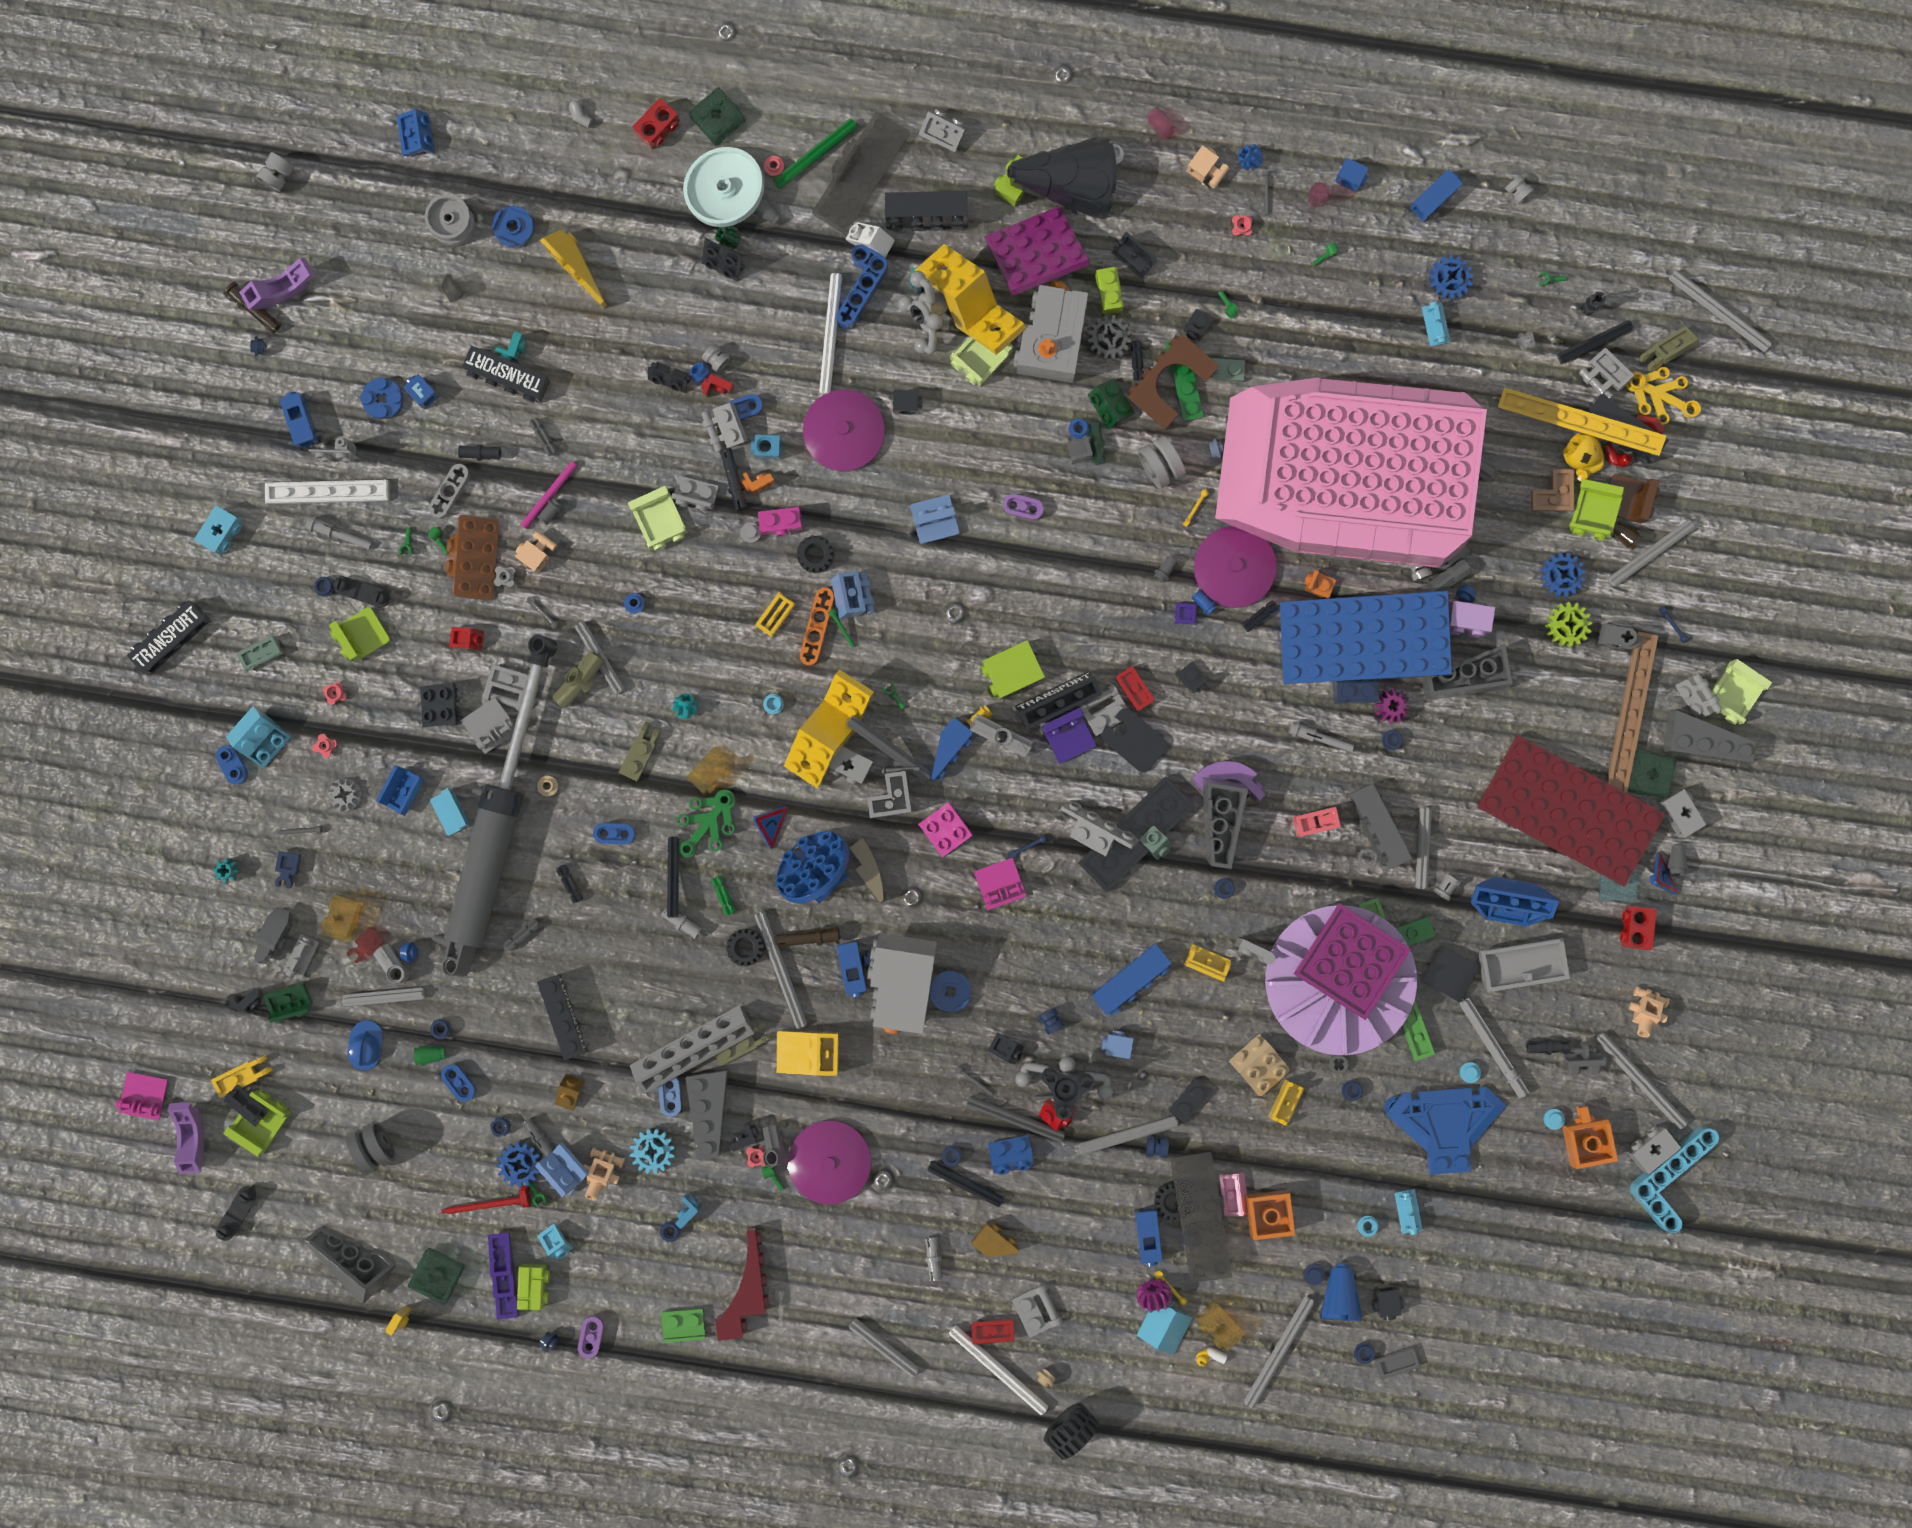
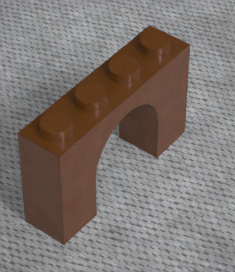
M1183 334L1173 337L1169 342L1171 347L1167 352L1162 351L1155 359L1156 365L1153 368L1148 367L1142 374L1144 379L1140 384L1135 383L1128 391L1130 394L1128 398L1165 430L1168 429L1179 414L1164 402L1158 393L1157 381L1160 374L1169 366L1184 365L1207 383L1220 368L1216 362Z

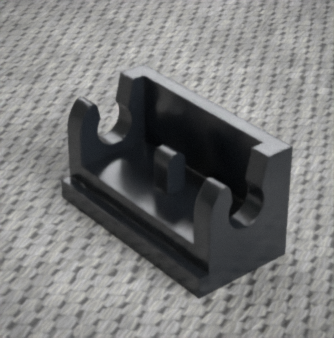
M1127 231L1122 236L1120 242L1115 244L1111 252L1141 279L1144 278L1157 261V257Z

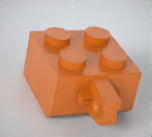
M1585 1105L1576 1107L1578 1118L1574 1119V1123L1562 1126L1570 1166L1575 1169L1617 1162L1618 1159L1609 1120L1604 1117L1594 1118V1115L1589 1114L1588 1107Z

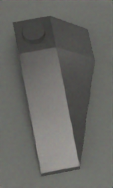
M321 1227L304 1240L307 1246L344 1288L362 1304L378 1292L396 1265L380 1251L366 1249L358 1242L354 1244L344 1240L343 1236Z

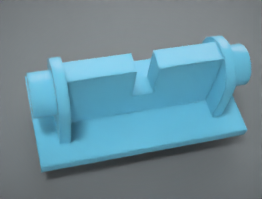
M1435 301L1428 306L1422 307L1430 347L1450 343L1442 303Z
M1415 1189L1395 1192L1402 1234H1418V1231L1423 1229Z

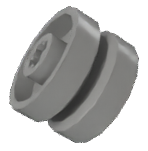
M450 194L440 195L431 200L426 207L424 216L426 226L435 238L444 245L453 247L463 245L474 234L476 226L474 215L459 197Z
M1165 436L1154 440V449L1146 445L1137 451L1145 471L1159 489L1169 485L1170 477L1177 480L1186 474L1178 453Z

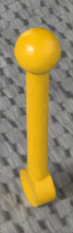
M1207 489L1201 491L1199 500L1183 523L1185 527L1191 522L1203 499L1209 495Z
M1156 1271V1279L1159 1278L1161 1281L1165 1280L1166 1283L1170 1286L1172 1293L1179 1300V1304L1185 1306L1187 1304V1299L1181 1297L1178 1294V1292L1163 1277V1273L1161 1271Z

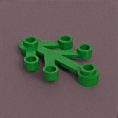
M721 790L713 798H692L690 800L689 806L693 810H699L704 806H715L710 813L689 816L681 814L677 817L678 825L683 827L691 823L702 822L689 841H684L680 844L679 852L683 857L694 856L696 844L709 827L711 834L710 849L712 851H720L723 844L719 838L717 817L721 812L724 818L723 833L726 835L734 833L735 826L732 824L730 809L735 804V796L731 791ZM723 796L728 797V802L726 804H723L721 802V798ZM694 800H698L700 803L697 808H694L692 805ZM683 816L687 818L685 824L680 823V818ZM727 825L732 826V831L730 833H727L725 831V827ZM713 842H719L720 847L714 849L712 846ZM686 845L691 848L689 853H685L683 850Z

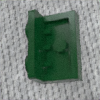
M1115 378L1096 386L1088 393L1091 404L1096 409L1107 429L1112 428L1116 423L1131 417L1135 413Z
M304 981L266 991L263 994L270 1012L268 1018L270 1023L275 1021L283 1022L294 1016H304L310 1012L313 1003Z

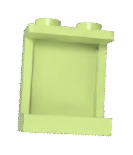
M969 337L955 353L950 355L951 365L957 371L962 370L966 373V378L973 385L977 383L981 387L1013 352L1014 346L1010 343L1000 353L995 355L976 340Z
M666 486L628 502L650 550L658 551L666 547V543L672 540L673 542H678L684 539V535L688 533Z
M1740 660L1730 661L1711 689L1712 693L1719 698L1718 702L1722 707L1721 710L1715 713H1721L1725 716V720L1733 725L1744 724L1746 715L1762 691L1768 689L1772 682Z

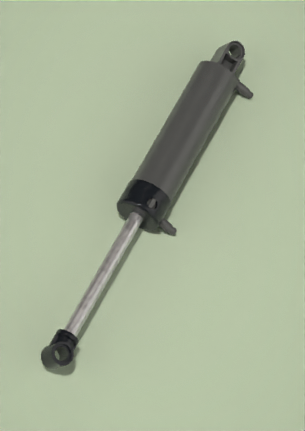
M540 634L533 635L528 642L531 656L527 663H530L531 667L499 786L484 784L483 788L474 787L472 789L473 794L480 796L479 808L444 937L440 935L432 937L433 941L447 947L442 969L448 976H467L471 969L476 947H483L516 820L519 817L524 793L511 790L543 667L548 668L549 658L553 657L557 651L556 641Z

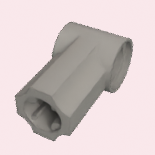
M390 944L380 947L373 953L385 971L389 982L393 984L405 983L409 980V968L403 965ZM397 969L401 970L402 973L399 980L395 977Z

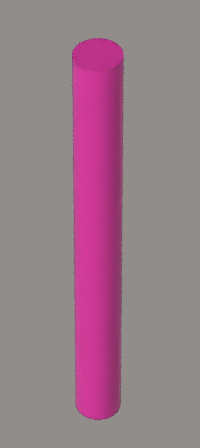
M571 461L521 522V526L527 529L547 505L548 500L552 499L577 468L574 462Z

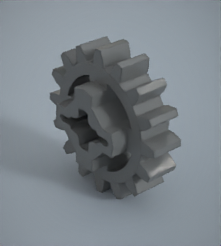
M1104 315V321L1097 318V325L1091 324L1090 328L1093 331H1088L1087 336L1092 338L1088 339L1087 343L1093 344L1090 351L1096 350V357L1102 354L1104 355V360H1106L1108 356H1111L1113 361L1115 360V355H1118L1120 358L1123 356L1122 350L1128 351L1127 345L1131 344L1132 340L1127 337H1130L1132 332L1126 331L1129 325H1122V318L1116 321L1115 315L1111 319ZM1103 327V332L1096 336L1097 331ZM1107 332L1110 334V337H1113L1112 344L1106 338ZM1123 340L1121 346L1116 349V343Z

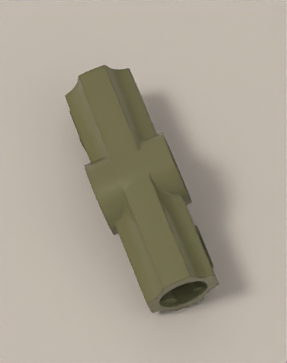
M589 650L578 667L570 669L567 673L565 683L552 696L554 701L562 708H567L581 692L586 693L593 685L594 675L605 660L594 651Z

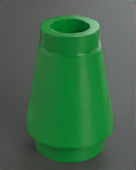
M419 1046V1048H414L415 1065L421 1064V1066L445 1059L444 1047Z

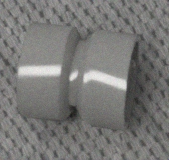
M271 152L265 161L267 166L262 167L256 177L272 189L280 192L285 184L284 178L289 177L295 167ZM273 171L277 173L276 177L272 175Z

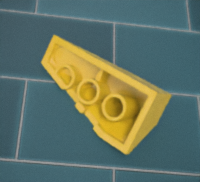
M562 229L543 237L540 241L547 252L605 309L607 305L576 245L577 239L570 232L566 234Z

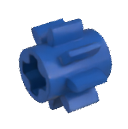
M1247 144L1242 147L1238 153V162L1241 163L1240 167L1247 171L1258 168L1263 162L1261 148L1255 144L1252 146Z

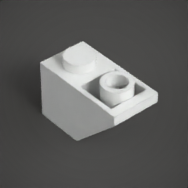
M859 222L854 223L846 237L848 242L854 245H865L884 258L895 241L880 227Z

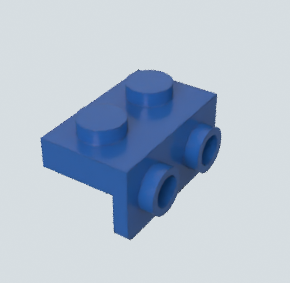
M395 765L376 801L406 816L425 779L408 769Z
M1029 1135L988 1143L994 1174L1004 1175L1013 1170L1024 1171L1034 1166Z

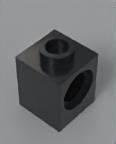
M893 390V414L918 415V409H922V396H918V390Z

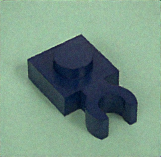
M284 851L278 852L275 871L281 873L275 881V886L281 887L282 880H286V888H292L293 880L291 874L298 875L300 854Z

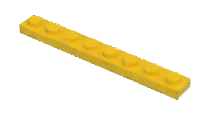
M1505 387L1498 404V408L1588 434L1656 456L1660 455L1666 439V435Z

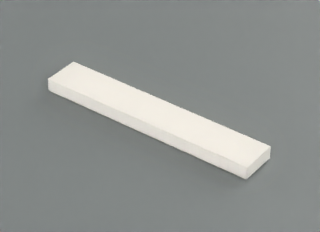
M389 480L265 483L266 504L390 501Z

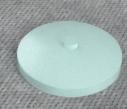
M733 147L716 148L700 156L689 168L684 180V199L690 211L701 222L714 227L732 226L748 218L760 204L764 193L763 173L755 159L747 152Z

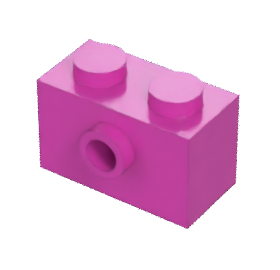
M799 507L758 512L762 536L774 534L776 536H787L790 532L803 531Z

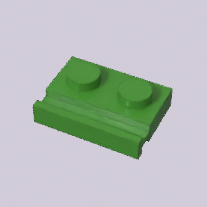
M704 1307L661 1312L663 1343L704 1340L706 1338Z

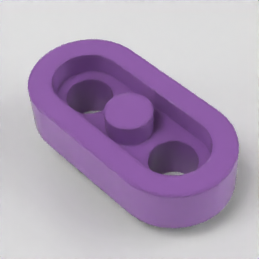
M1010 494L1003 501L1004 511L1011 516L1037 520L1043 514V505L1037 499ZM1011 502H1015L1017 504V507L1015 509H1011L1009 507V504ZM1035 507L1037 512L1032 514L1029 512V509Z
M597 1315L587 1317L581 1329L578 1352L587 1359L593 1358L598 1353L601 1345L604 1322ZM592 1322L597 1324L596 1329L591 1328L590 1324ZM591 1343L593 1345V1349H588L586 1347V1344Z

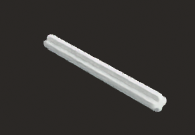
M832 273L830 278L819 389L821 394L831 392L838 323L837 313L839 311L842 275L838 273Z
M955 1325L950 1330L949 1335L1036 1412L1043 1415L1047 1411L1048 1405L979 1344L973 1345L972 1338L962 1329Z

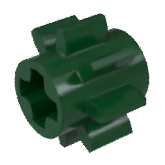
M727 226L720 227L717 230L715 240L719 242V245L731 250L738 247L741 237L737 234L738 228Z

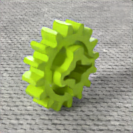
M1566 602L1564 606L1559 604L1557 609H1551L1550 612L1553 616L1546 617L1550 623L1545 625V627L1551 629L1547 635L1553 634L1554 638L1552 641L1559 640V646H1563L1566 643L1567 647H1572L1573 642L1575 645L1581 644L1580 639L1586 640L1585 634L1591 633V630L1587 628V626L1592 624V622L1587 621V618L1591 615L1583 613L1586 609L1585 607L1578 609V603L1573 604L1572 607L1570 602ZM1563 612L1562 618L1559 621H1556L1558 616ZM1565 623H1572V627L1566 626ZM1578 628H1581L1579 634L1576 637H1574V635H1576V630Z

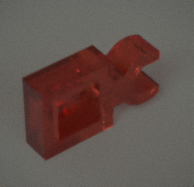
M368 927L354 941L358 947L351 948L347 955L351 956L356 952L358 958L354 962L360 963L364 959L365 953L371 956L385 940L372 927Z

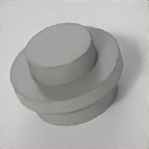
M749 522L742 526L740 533L745 542L754 543L760 539V527L756 523Z

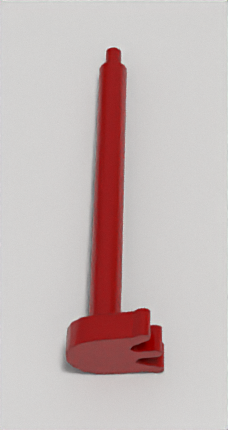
M527 1185L522 1186L521 1190H519L520 1197L447 1207V1209H441V1213L453 1214L521 1204L523 1208L531 1207L530 1189Z

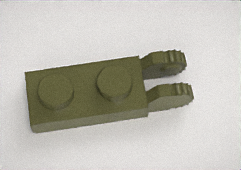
M1684 326L1654 344L1652 348L1640 356L1639 360L1645 363L1656 355L1658 358L1650 362L1647 367L1649 371L1653 372L1660 368L1663 363L1669 362L1699 344V338L1687 326Z
M648 722L644 723L639 735L636 736L619 771L620 774L637 782L656 747L655 743L661 733V729L657 727L652 734L650 742L645 740L644 737L650 726Z
M761 1023L752 1029L755 1033L763 1030L766 1026L764 1023ZM766 1034L755 1041L753 1035L715 1056L720 1066L757 1048L758 1045L772 1037L770 1034Z

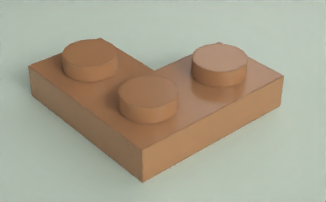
M1574 469L1551 470V490L1531 491V512L1573 511Z

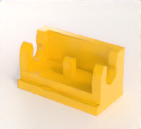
M1192 944L1184 965L1224 982L1231 966V960Z
M1285 1079L1268 1117L1288 1126L1304 1088Z

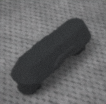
M344 576L336 578L333 583V588L338 594L377 607H385L390 602V594L384 589Z
M244 1186L238 1191L229 1209L217 1226L216 1236L218 1239L223 1241L230 1240L243 1223L256 1199V1191L252 1187Z

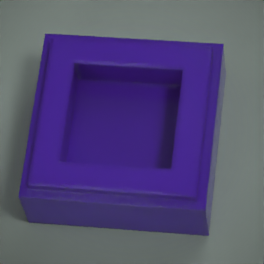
M1176 603L1174 624L1195 625L1197 604Z

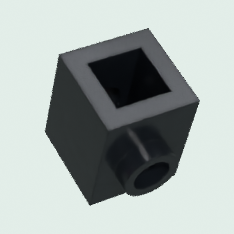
M1395 1286L1374 1289L1375 1299H1372V1306L1374 1312H1377L1380 1318L1394 1320L1396 1316H1402L1401 1309H1404V1302L1402 1296H1399V1290Z

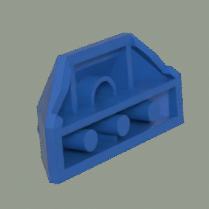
M1495 876L1476 884L1471 899V904L1485 919L1521 926H1529L1545 919H1552L1559 903L1557 897L1535 883Z

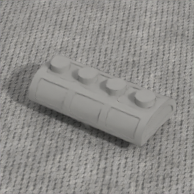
M1563 938L1479 952L1481 976L1487 992L1570 979Z

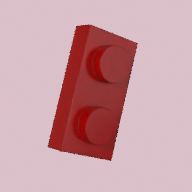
M1133 666L1115 677L1137 712L1155 700Z
M1013 1320L971 1322L973 1345L1015 1341Z

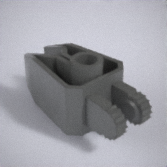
M277 907L268 915L263 926L255 934V943L259 944L254 954L255 961L260 964H266L270 961L269 959H271L274 951L279 953L285 948L287 944L286 938L292 927L293 913Z

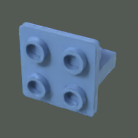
M950 495L910 505L920 544L959 534Z
M560 1143L552 1153L539 1161L535 1166L562 1198L567 1194L573 1193L589 1174L584 1165L577 1160L563 1143Z

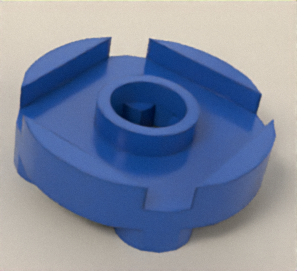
M514 205L508 206L509 208L499 210L492 222L494 235L498 241L510 248L524 247L534 233V221L528 212L522 207ZM514 222H517L518 229L511 232L508 225H513Z
M383 377L370 381L360 395L364 410L376 419H391L403 407L402 390L395 382ZM386 394V403H378L379 395Z
M954 970L941 972L933 979L930 986V997L933 1004L938 1009L946 1012L961 1010L967 1005L971 996V986L968 979L963 974ZM947 986L956 988L954 991L955 996L945 995Z

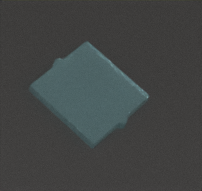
M1637 867L1625 887L1600 874V880L1598 881V884H1600L1599 899L1637 901V886L1639 885V882H1637Z

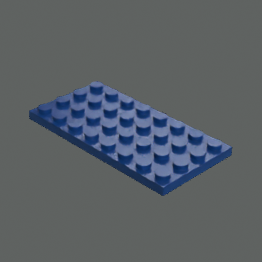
M1448 591L1280 602L1284 685L1452 675Z

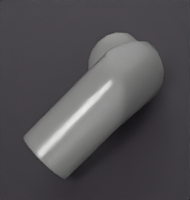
M574 99L569 104L572 119L590 128L593 119L583 114L582 101Z

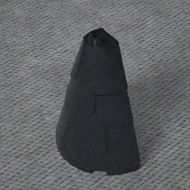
M1093 137L1072 145L1067 144L1048 152L1041 151L1013 161L1007 169L1010 185L1041 199L1046 198L1066 208H1072L1094 218L1105 219L1113 204L1110 201V197L1116 190L1117 165L1113 144H1108L1110 140L1108 137Z

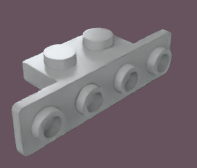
M1068 801L1060 809L1078 819L1070 837L1104 856L1109 854L1115 840L1131 849L1139 843V839L1133 833L1121 830L1115 823L1101 819L1097 813L1081 808V805L1076 802Z

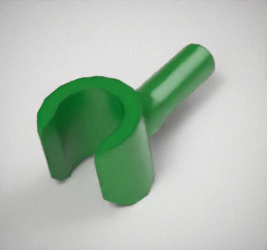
M1335 242L1325 246L1327 252L1312 262L1314 266L1328 257L1337 255L1338 248Z
M1546 272L1538 275V278L1545 277L1547 280L1546 282H1539L1538 285L1540 287H1545L1551 282L1566 281V276L1553 277L1549 276Z
M1221 290L1218 294L1227 306L1224 313L1232 319L1238 312L1237 305L1231 303Z
M433 526L428 533L429 537L440 546L445 554H448L447 547L439 539L443 533Z
M407 527L404 545L399 547L400 555L404 554L405 547L409 549L408 556H411L414 552L413 547L410 545L412 528Z
M889 682L893 690L887 692L883 687L885 694L891 696L899 707L903 709L906 706L898 697L895 685Z
M767 1166L762 1167L761 1172L764 1179L771 1177L780 1191H782L785 1187L777 1178L775 1169Z
M531 1181V1184L528 1186L534 1196L533 1203L541 1209L539 1202L544 1200L548 1205V1199L543 1194H539Z

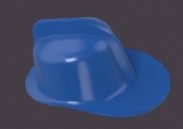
M370 1020L361 1021L351 1030L347 1053L351 1065L357 1069L369 1070L379 1062L383 1032L375 1022Z

